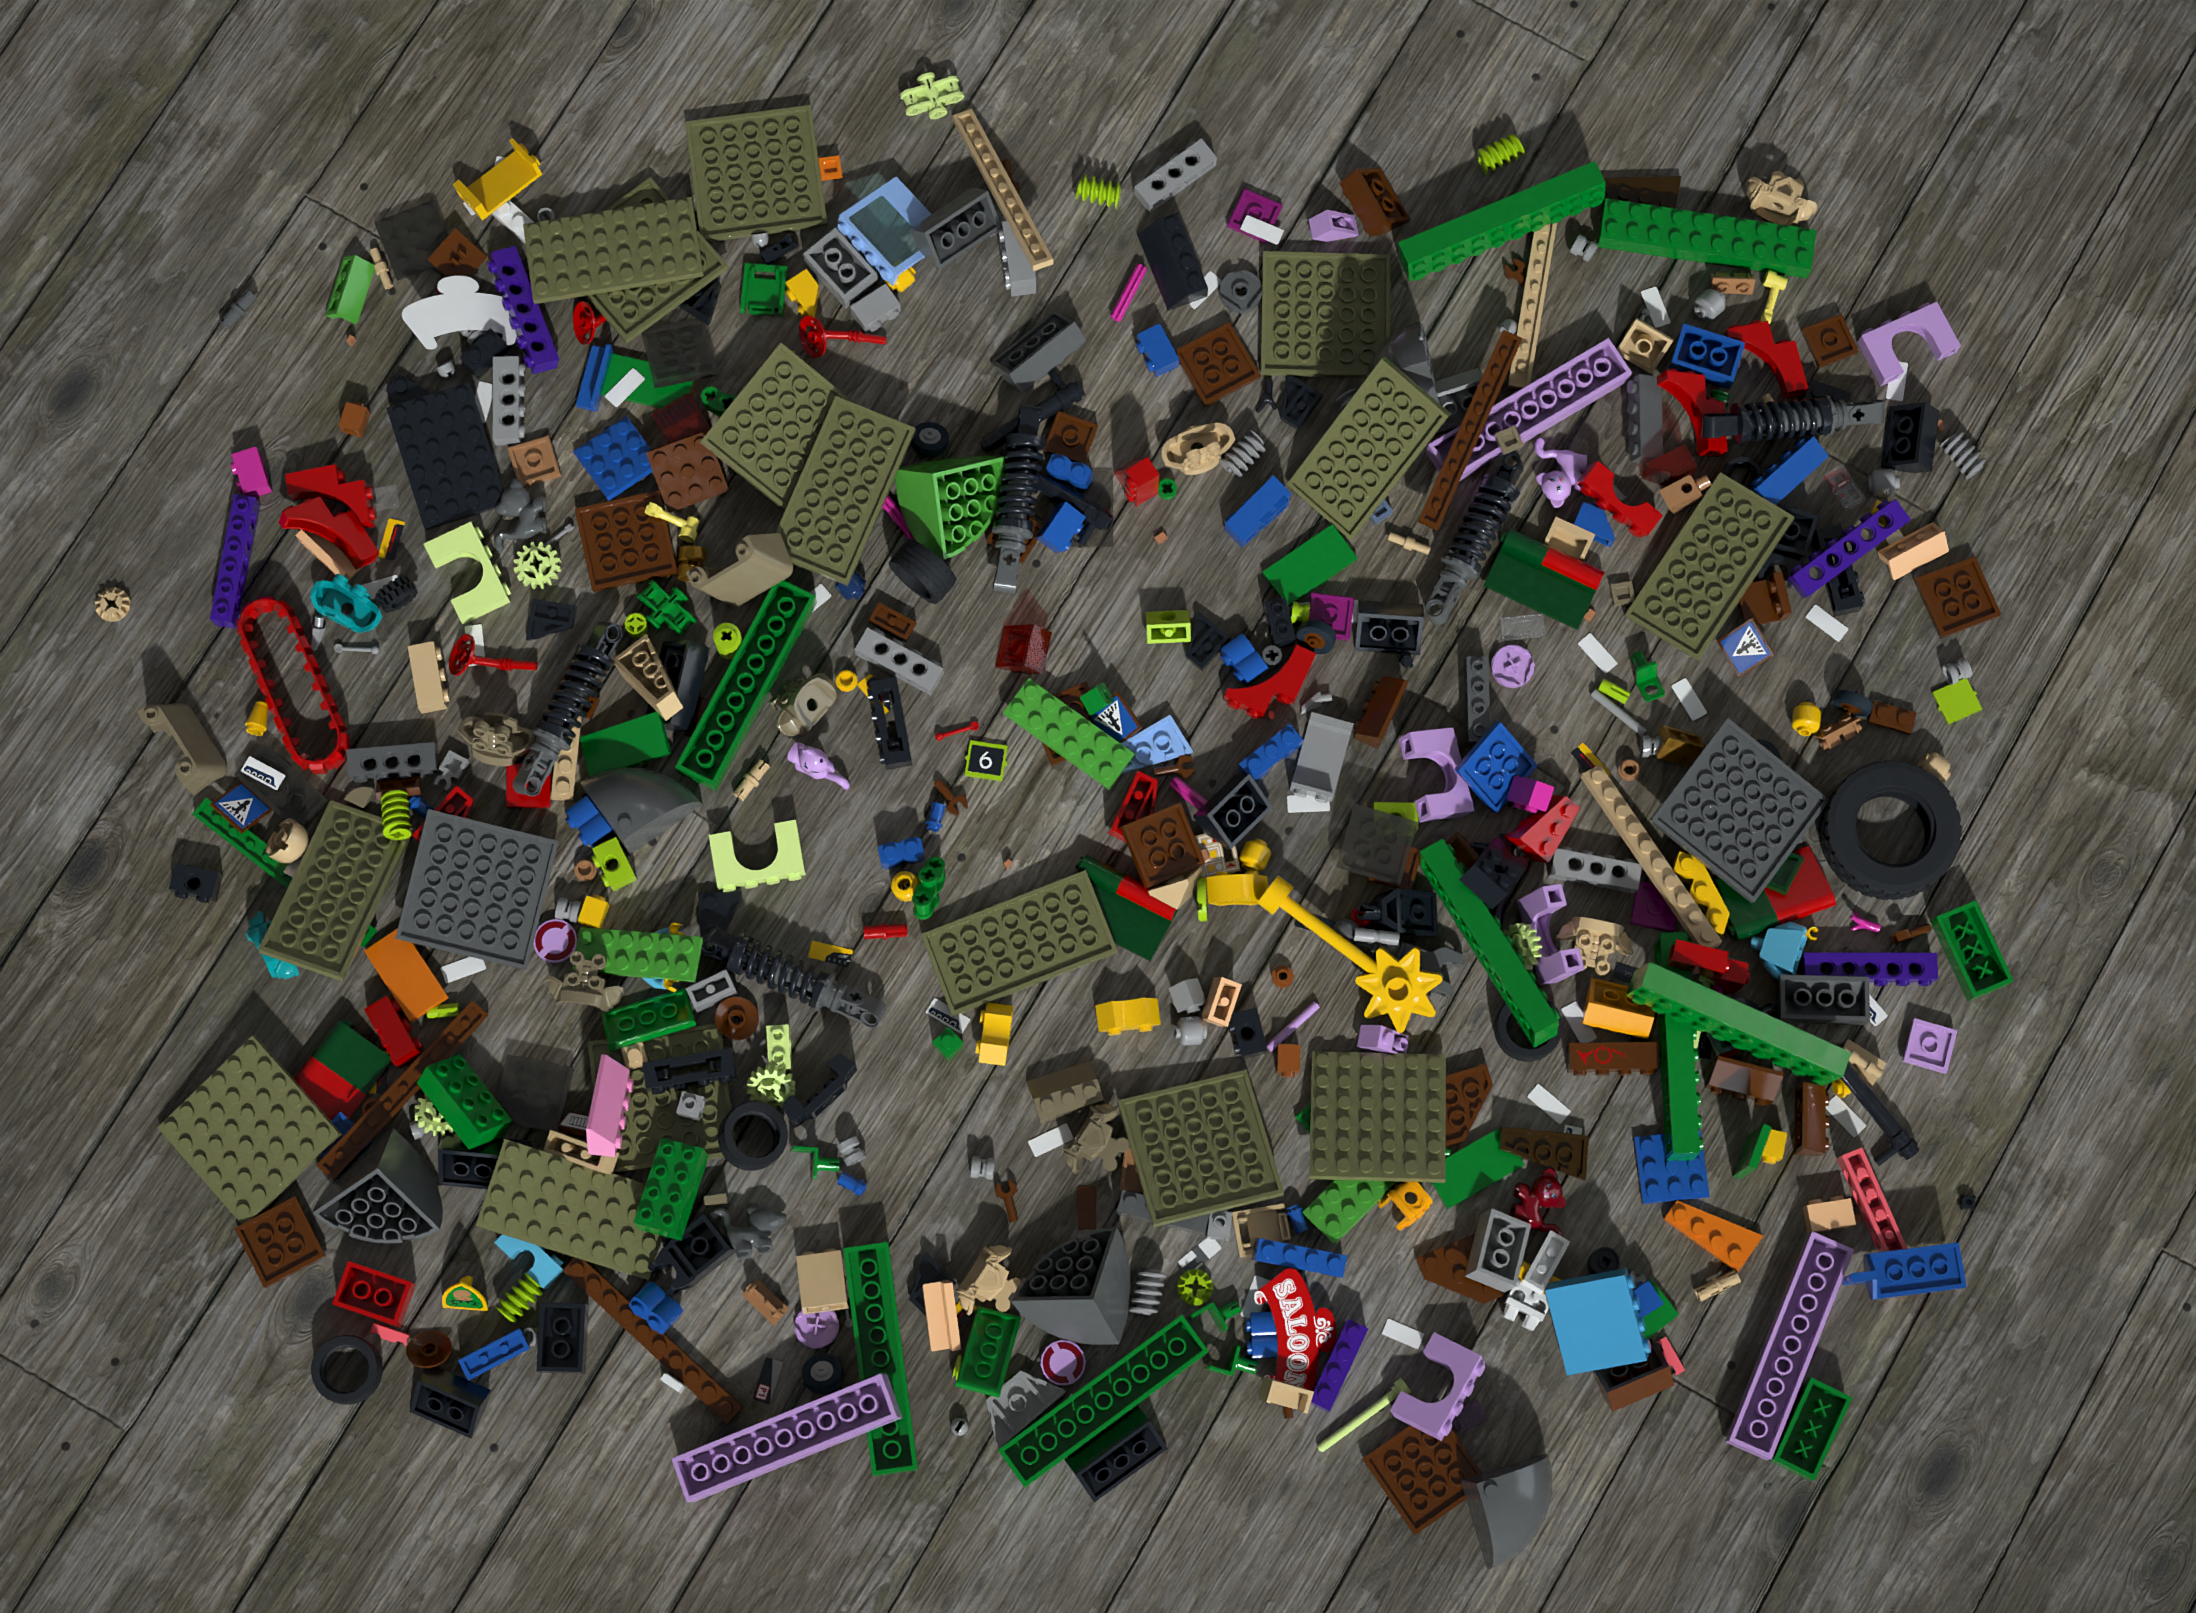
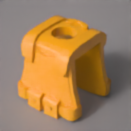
M1402 1182L1395 1185L1378 1202V1206L1382 1209L1391 1200L1406 1216L1395 1226L1401 1231L1421 1218L1433 1201L1418 1182ZM1407 1192L1414 1193L1417 1197L1416 1203H1407L1405 1194Z

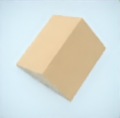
M1636 318L1626 331L1617 347V351L1624 359L1652 374L1674 339Z
M1202 867L1194 868L1158 883L1148 892L1152 897L1175 909H1179L1192 896L1198 882L1197 879L1200 878L1203 871Z

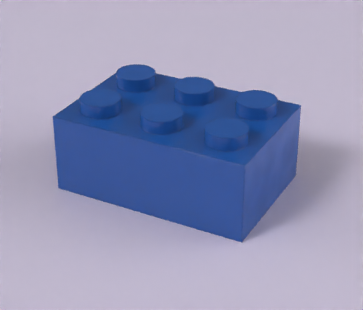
M1683 324L1668 369H1677L1678 372L1695 371L1696 374L1705 375L1706 383L1730 389L1745 342Z

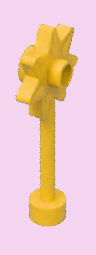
M1279 875L1257 902L1258 905L1272 915L1279 907L1367 972L1359 974L1355 979L1357 985L1373 995L1364 1012L1366 1018L1370 1019L1389 1013L1396 1031L1402 1033L1406 1028L1411 1012L1427 1017H1434L1436 1015V1008L1427 993L1442 982L1443 975L1438 972L1420 970L1421 951L1419 947H1413L1400 960L1385 948L1379 947L1376 951V962L1290 898L1288 895L1294 886Z

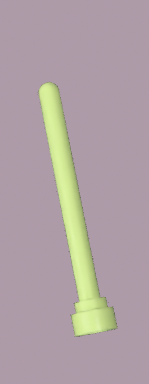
M1401 1378L1395 1381L1390 1392L1319 1443L1318 1450L1320 1452L1327 1450L1396 1399L1401 1391L1410 1394L1411 1391Z

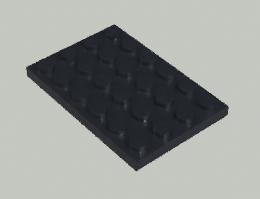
M469 382L386 408L425 531L495 509L496 505L501 501L504 490Z

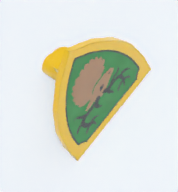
M464 1276L458 1283L447 1288L442 1295L443 1308L488 1311V1305L484 1296L471 1287L473 1281L471 1276Z

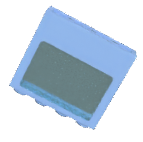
M895 177L841 213L836 226L839 232L852 242L853 247L866 257L867 262L880 272L881 277L894 286L898 275L925 257L917 249L910 229L932 214Z

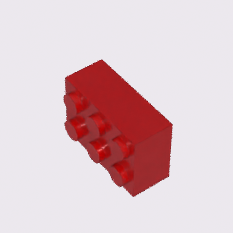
M348 1261L332 1304L401 1328L416 1284Z

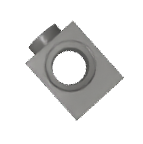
M682 1091L676 1113L680 1117L700 1122L707 1100L703 1096Z

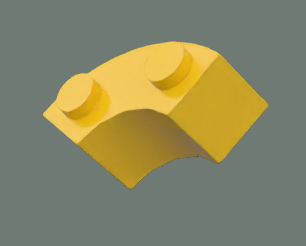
M1221 871L1216 872L1215 876L1206 877L1208 904L1217 906L1257 905V902L1268 889V877L1259 875L1258 871H1248L1245 874L1232 875Z
M1143 997L1095 1005L1099 1032H1108L1109 1036L1119 1035L1121 1031L1126 1030L1152 1031V1026L1161 1025L1157 998Z
M987 1003L986 1011L981 1010L980 1023L984 1025L981 1041L977 1040L975 1052L979 1054L980 1063L1005 1066L1014 1006Z

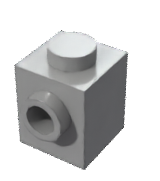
M1198 978L1184 980L1169 988L1173 1005L1178 1013L1186 1011L1187 1014L1195 1013L1200 1010L1199 1006L1207 1003Z
M1228 1209L1209 1214L1206 1239L1229 1242L1232 1212H1228Z

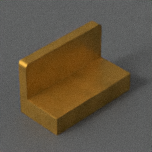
M1662 725L1659 734L1663 744L1657 751L1656 756L1658 759L1689 767L1704 748V744L1700 735Z

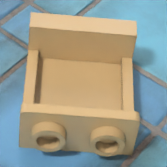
M831 1248L824 1250L823 1253L804 1252L801 1256H796L803 1314L848 1309L841 1250L837 1251V1249Z

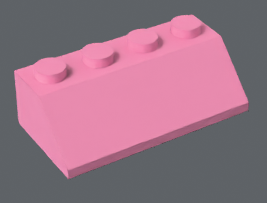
M605 1054L601 1055L586 1127L588 1154L615 1157L617 1148L621 1149L622 1146L620 1131L621 1129L625 1130L626 1116H624V1112L629 1110L630 1098L628 1097V1092L633 1091L634 1079H630V1070Z

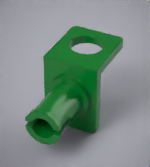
M1642 651L1633 653L1630 659L1636 667L1635 684L1644 701L1650 702L1665 696V691L1657 678L1656 661L1648 663ZM1649 685H1654L1658 691L1651 695L1645 692V688Z
M1104 682L1096 685L1092 690L1080 697L1089 715L1095 714L1115 701Z
M792 1146L790 1148V1152L812 1153L811 1180L817 1178L819 1170L839 1171V1158L820 1157L817 1147Z
M1235 1299L1219 1309L1212 1302L1191 1314L1188 1320L1190 1321L1208 1311L1220 1332L1224 1333L1228 1330L1225 1320L1240 1313L1241 1308L1238 1306L1231 1310V1308L1238 1304Z
M1234 1345L1227 1370L1210 1365L1205 1366L1204 1369L1226 1376H1233L1236 1369L1255 1375L1257 1369L1253 1367H1258V1361L1241 1357L1239 1354L1241 1346Z

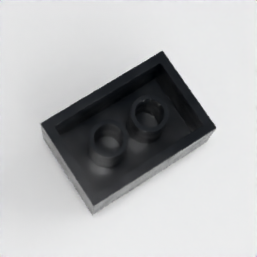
M540 1302L537 1372L585 1374L589 1305L586 1303Z

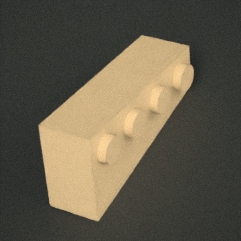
M647 634L613 659L621 676L666 721L683 708L664 665Z

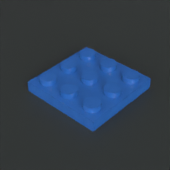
M627 416L573 451L576 458L608 501L653 472L645 451L651 450V448Z
M1495 721L1454 770L1488 809L1497 814L1508 801L1506 799L1514 775L1527 778L1538 765L1503 724Z
M1664 1134L1633 1138L1642 1204L1710 1197L1703 1150H1700L1699 1155L1694 1160L1666 1161Z

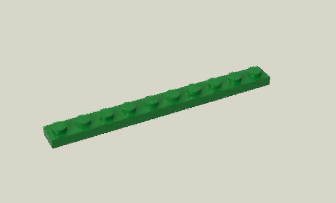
M206 797L192 815L288 889L293 877L285 874L283 871L289 863H280L269 857L266 852L267 844L249 830L241 834L210 806L212 801ZM371 925L360 945L362 948L377 932Z

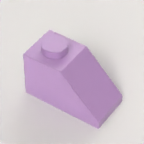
M1326 210L1308 219L1310 233L1314 240L1329 242L1359 235L1355 215Z

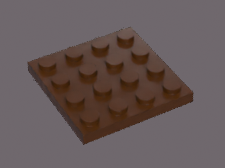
M660 490L575 509L593 592L678 574L667 521L644 513L646 506L650 502L657 504L664 510Z
M1410 1425L1362 1458L1413 1535L1418 1534L1466 1500L1460 1480L1483 1474L1452 1429L1440 1441Z

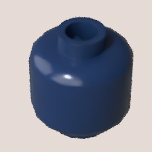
M856 569L848 586L837 581L835 583L836 590L846 600H851L853 597L858 600L866 592L864 589L866 580Z

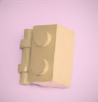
M1846 1040L1841 1048L1851 1052L1849 1061L1867 1084L1872 1087L1877 1078H1880L1887 1063L1853 1041Z

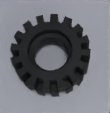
M401 576L382 586L383 588L379 589L378 593L375 594V599L383 611L389 613L390 611L394 612L396 609H401L402 606H406L408 602L413 600L412 598L417 596L418 591L408 576Z

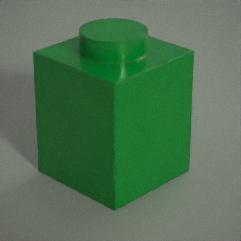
M949 1027L932 1042L933 1047L948 1062L964 1048V1042Z

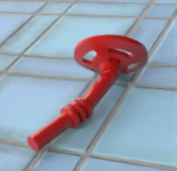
M585 301L579 302L576 305L573 314L574 332L578 341L583 345L591 343L595 329L606 321L602 314L595 317L591 306ZM585 333L589 334L588 339L584 336Z
M812 315L805 316L799 325L801 345L804 351L812 358H819L825 353L827 339H848L849 342L853 340L854 343L858 341V343L868 342L886 345L887 336L866 334L861 330L859 332L858 330L853 332V329H850V331L824 330L821 322ZM807 325L810 327L808 338L806 334Z
M464 634L458 639L449 659V671L454 676L461 675L471 664L496 667L499 670L504 669L505 671H512L513 669L537 671L538 662L518 661L506 657L495 659L476 656L474 653V637L470 634Z

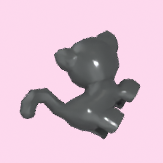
M512 479L509 487L502 494L501 501L496 505L495 512L500 515L519 516L520 520L515 531L501 530L494 536V547L498 552L504 549L502 544L504 538L509 540H525L537 534L547 532L546 519L539 517V513L546 512V499L544 497H536L531 503L530 493L524 488L522 482L519 479Z
M749 1203L746 1209L748 1228L732 1226L731 1213L724 1208L714 1209L708 1213V1217L711 1220L720 1216L723 1218V1228L727 1241L734 1249L737 1258L744 1259L752 1255V1247H755L759 1254L773 1251L772 1241L767 1236L774 1235L777 1229L786 1222V1214L776 1212L769 1207H759L757 1204Z

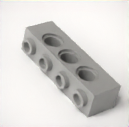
M1202 138L1197 142L1193 141L1186 146L1185 151L1180 154H1174L1164 166H1157L1150 176L1139 179L1134 187V195L1145 209L1151 213L1215 167L1217 157ZM1194 160L1196 163L1194 165H1188L1186 161ZM1177 172L1179 176L1172 177L1169 173ZM1154 184H1160L1163 187L1161 189H1155L1152 186Z
M519 356L493 357V441L496 446L521 444L522 438H525V425H522V417H525V405L522 404V397H525V384H522V376H525V364L521 363ZM506 378H514V381L512 383H504ZM507 398H514L511 404L504 403ZM514 418V422L512 424H504L506 419Z
M867 627L854 649L855 655L931 696L944 675L942 665L934 659L929 661L923 658V654L915 649L908 650L897 639L893 638L890 640L884 637L885 634L879 629L874 628L871 630ZM878 646L887 647V651L883 654L877 653L875 650ZM898 656L906 658V661L902 664H897L894 660ZM917 666L925 668L922 674H916L913 670Z
M1559 846V849L1557 848L1552 856L1548 878L1635 894L1639 888L1642 866L1633 859L1621 861L1616 860L1615 856L1604 854L1600 857L1595 856L1591 851L1581 850L1579 853L1572 851L1570 847ZM1575 860L1579 864V869H1571L1568 862ZM1590 865H1598L1601 869V873H1593L1590 869ZM1617 868L1621 870L1623 876L1616 878L1612 874V869Z

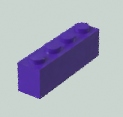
M1350 1319L1346 1320L1313 1390L1314 1394L1311 1405L1330 1412L1369 1328Z

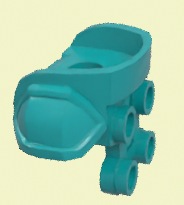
M336 574L331 582L325 580L316 581L311 589L310 599L318 613L327 616L330 620L348 629L351 628V630L357 633L371 631L379 625L383 616L379 608L370 599L371 595L366 593V588L357 583L352 587L347 583L348 579L340 574ZM349 603L353 605L354 610L350 615H344L341 612L344 604Z
M258 911L257 915L250 920L248 931L245 932L246 938L253 942L257 949H259L272 922L270 920L264 923L263 912ZM261 954L272 978L289 979L300 975L296 965Z

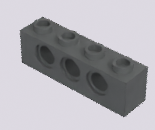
M1466 656L1464 661L1466 748H1473L1490 728L1488 656Z
M435 742L346 749L347 773L354 782H366L369 778L384 781L389 780V777L398 776L400 779L411 778V775L420 774L422 777L433 776V773H439L438 746ZM420 757V762L417 765H410L412 758ZM398 759V764L395 767H388L390 760ZM376 761V766L373 769H366L368 762Z

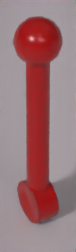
M972 722L971 725L945 733L938 732L935 734V739L941 741L944 737L968 730L976 731L979 729L978 722Z

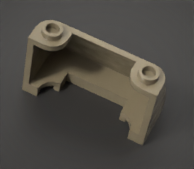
M780 533L747 535L737 543L736 554L739 561L731 566L726 567V565L715 569L694 567L687 571L686 574L694 588L730 606H739L788 578L793 572V564Z
M150 704L137 711L141 720L150 726L154 733L164 731L169 736L173 735L186 756L177 762L175 773L182 785L193 795L225 776L227 772L226 762L193 710L187 704Z

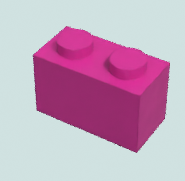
M257 447L231 454L233 462H230L234 475H238L239 481L236 484L240 494L259 497L273 492L262 455Z
M1514 775L1506 800L1513 802V807L1520 810H1526L1537 814L1538 810L1546 812L1554 787L1536 780Z

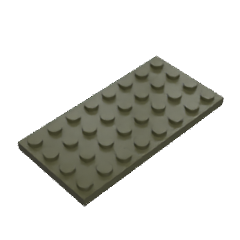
M692 197L523 224L534 304L704 276Z
M1383 357L1287 485L1349 540H1353L1451 413L1390 360Z
M835 396L776 530V533L781 534L792 564L846 586L849 585L914 436L915 427Z
M1720 472L1626 612L1625 617L1699 662L1794 520V516Z
M330 800L258 949L259 953L343 982L410 838L405 840L389 839L383 835L382 817ZM410 828L409 830L411 831V836H412V834H413V828Z
M1086 870L921 934L952 1017L1118 953Z
M507 1139L503 1140L475 1224L477 1227L647 1281H649L652 1272L648 1267L655 1261L663 1238L661 1235L639 1230L633 1223L646 1184L613 1173L598 1172L568 1161L566 1158Z

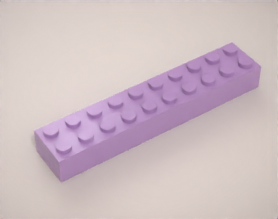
M1609 338L1494 405L1460 481L1503 456L1494 437L1495 433L1515 425L1522 442L1525 443L1628 382L1632 372ZM1459 427L1428 444L1426 454L1438 472H1440Z
M1813 1231L1807 1234L1725 1439L1726 1443L1764 1460L1772 1459L1854 1249Z
M878 1374L674 1457L672 1462L686 1502H696L903 1417L887 1374Z

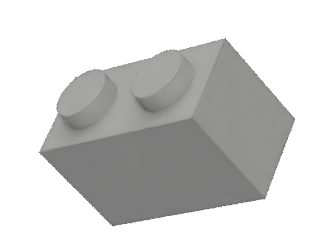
M886 284L850 306L851 314L865 333L877 330L881 323L887 319L892 320L896 318L901 311L900 303Z
M727 970L685 988L697 1013L738 994Z

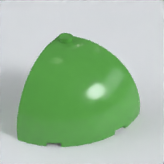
M972 456L949 458L899 468L895 477L898 501L905 523L914 539L931 550L940 559L953 557L964 551L965 547L972 541H976L986 530L997 510L999 489L1002 485L1001 477L1004 475L1002 470L1004 457Z

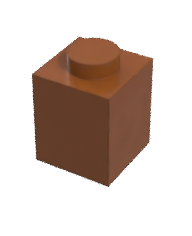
M356 401L354 403L346 402L338 426L343 433L363 438L371 414L363 403Z
M1278 1044L1276 1074H1281V1077L1294 1078L1295 1074H1299L1301 1045Z

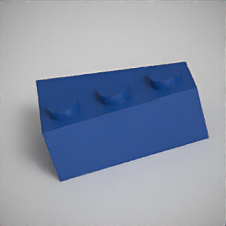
M1273 475L1251 498H1248L1241 505V508L1236 513H1231L1225 519L1224 530L1241 548L1244 547L1289 506L1291 493Z

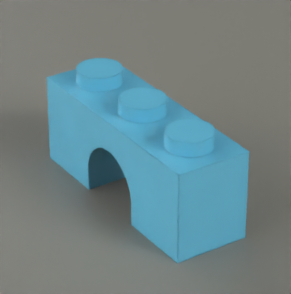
M501 1235L494 1242L513 1260L522 1252H532L535 1261L527 1274L545 1290L563 1273L564 1269L561 1267L563 1262L554 1254L550 1257L544 1251L546 1248L505 1235Z

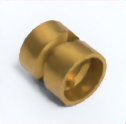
M683 546L679 548L678 560L681 564L678 566L677 578L680 581L690 582L686 572L694 567L706 569L703 564L707 562V549L700 546Z

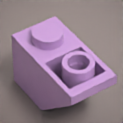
M1361 1025L1357 1046L1376 1053L1406 1054L1409 1036L1382 1025Z

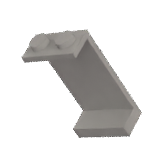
M1311 712L1290 791H1293L1294 795L1299 797L1312 796L1321 803L1332 802L1354 723Z

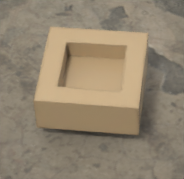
M643 1042L621 1048L626 1068L629 1070L642 1067L643 1062H649Z

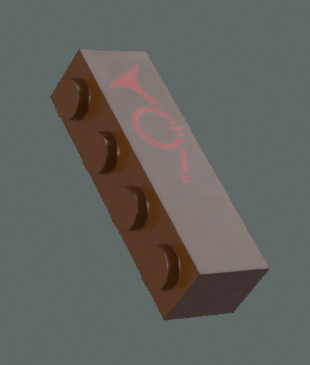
M1658 1042L1569 1043L1566 1046L1567 1073H1573V1076H1586L1587 1072H1596V1076H1608L1609 1072H1618L1619 1076L1631 1075V1072H1640V1075L1648 1076L1654 1075V1072L1659 1069Z

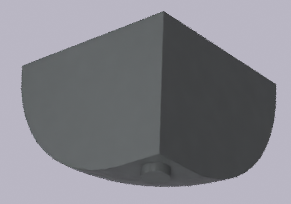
M1421 321L1408 324L1392 333L1379 346L1371 359L1367 377L1379 361L1386 357L1439 403L1423 324Z
M620 767L594 774L580 782L587 795L630 855L703 806L699 799L678 780L661 772L646 768Z
M392 1128L365 1147L325 1189L312 1213L335 1230L339 1228L348 1232L350 1237L375 1243H402L403 1240L412 1238L417 1240L439 1230L442 1223L443 1208L437 1184L426 1163L409 1142Z
M1117 1227L1090 1231V1235L1080 1239L1077 1236L1071 1238L1043 1256L1032 1267L1033 1272L1028 1278H1023L1012 1298V1303L1016 1309L1035 1326L1062 1339L1083 1344H1119L1129 1311L1131 1283L1128 1256L1122 1236Z
M1546 1453L1460 1480L1487 1569L1500 1566L1519 1554L1533 1540L1541 1528L1547 1515L1552 1495V1469L1549 1455Z

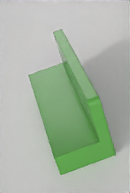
M356 255L343 257L325 316L331 319L343 318L353 324L358 323L375 270L374 264Z

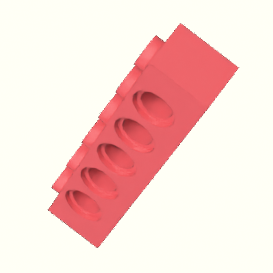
M1861 1147L1837 1158L1877 1251L1886 1252L1908 1249L1863 1148Z

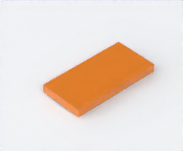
M397 928L364 950V952L412 1023L449 997L414 944L395 939Z

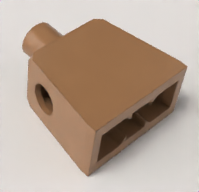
M1690 474L1659 490L1669 510L1676 515L1702 499L1704 495L1701 491L1712 484L1706 474L1697 479H1694ZM1691 487V492L1686 493V490Z

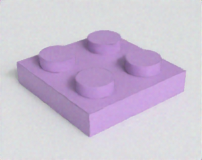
M1916 1018L1912 1019L1902 1062L1946 1074L1957 1030Z

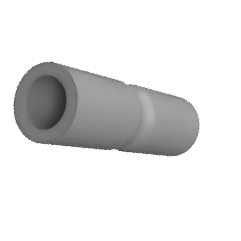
M1355 927L1354 941L1377 942L1379 944L1397 946L1399 944V932L1376 931L1374 929Z

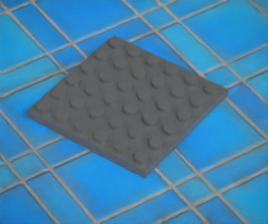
M1726 718L1649 821L1750 903H1754L1827 805L1829 799L1733 721Z
M428 809L395 939L527 970L559 841Z

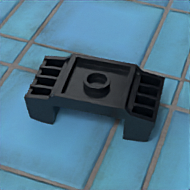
M841 1053L827 1062L828 1066L837 1078L828 1080L823 1086L825 1089L819 1095L817 1093L813 1094L807 1100L808 1105L805 1108L793 1095L789 1097L782 1108L794 1128L808 1119L817 1118L847 1090L848 1081L857 1072L855 1063Z

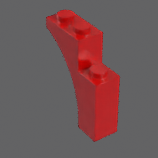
M1755 320L1750 322L1749 325L1741 326L1736 324L1728 327L1724 336L1745 342L1744 349L1758 356L1771 369L1779 383L1783 399L1801 396L1806 393L1808 385L1795 340L1788 342L1785 339L1774 344L1768 321L1761 322V320Z
M1667 369L1664 373L1657 376V386L1672 394L1686 410L1695 431L1698 455L1718 457L1727 452V436L1719 438L1702 437V415L1725 413V402L1716 401L1715 398H1706L1705 375L1696 374L1695 371L1678 372L1677 369Z
M336 464L285 474L287 493L293 500L317 497L335 500L352 509L366 528L375 527L374 519H377V512L375 507L372 506L371 500L374 498V491L372 486H369L364 480L346 483L344 471Z
M321 497L315 499L308 498L300 505L286 507L278 521L282 529L305 530L327 539L347 556L355 570L374 563L379 553L352 510L346 513L339 512L332 516Z
M1296 644L1287 663L1273 677L1261 684L1248 688H1228L1223 701L1227 702L1226 705L1232 709L1238 710L1240 708L1247 711L1246 714L1255 719H1258V717L1264 718L1273 696L1277 697V700L1283 704L1288 705L1291 703L1294 705L1315 660L1316 653Z
M1678 939L1671 944L1667 966L1706 977L1720 985L1725 993L1734 995L1745 984H1748L1750 978V971H1747L1749 963L1728 959V951Z

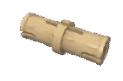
M761 759L758 760L748 774L745 773L743 776L744 780L732 792L735 797L739 796V800L742 802L754 786L757 787L759 785L758 781L770 768Z
M1732 1270L1723 1276L1712 1278L1707 1284L1694 1289L1697 1299L1702 1302L1711 1296L1724 1293V1290L1740 1283L1741 1280L1736 1271Z

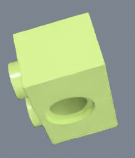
M789 1024L766 1026L768 1064L770 1068L774 1069V1066L778 1065V1070L781 1071L783 1068H786V1073H792L791 1031Z

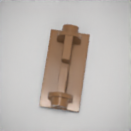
M1715 272V274L1710 275V282H1712L1710 289L1718 290L1724 294H1753L1756 278H1754V275H1750V273H1734V276L1730 277V273Z
M1845 715L1839 718V722L1820 728V732L1815 734L1814 737L1822 739L1820 746L1823 750H1830L1842 743L1839 735L1842 734L1843 739L1846 741L1859 734L1862 727L1857 721L1860 718Z
M756 1279L753 1283L751 1282L742 1294L774 1326L790 1310L759 1279Z

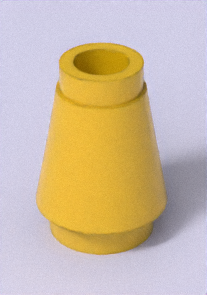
M255 703L245 723L248 733L262 736L264 731L267 730L268 706L266 703Z

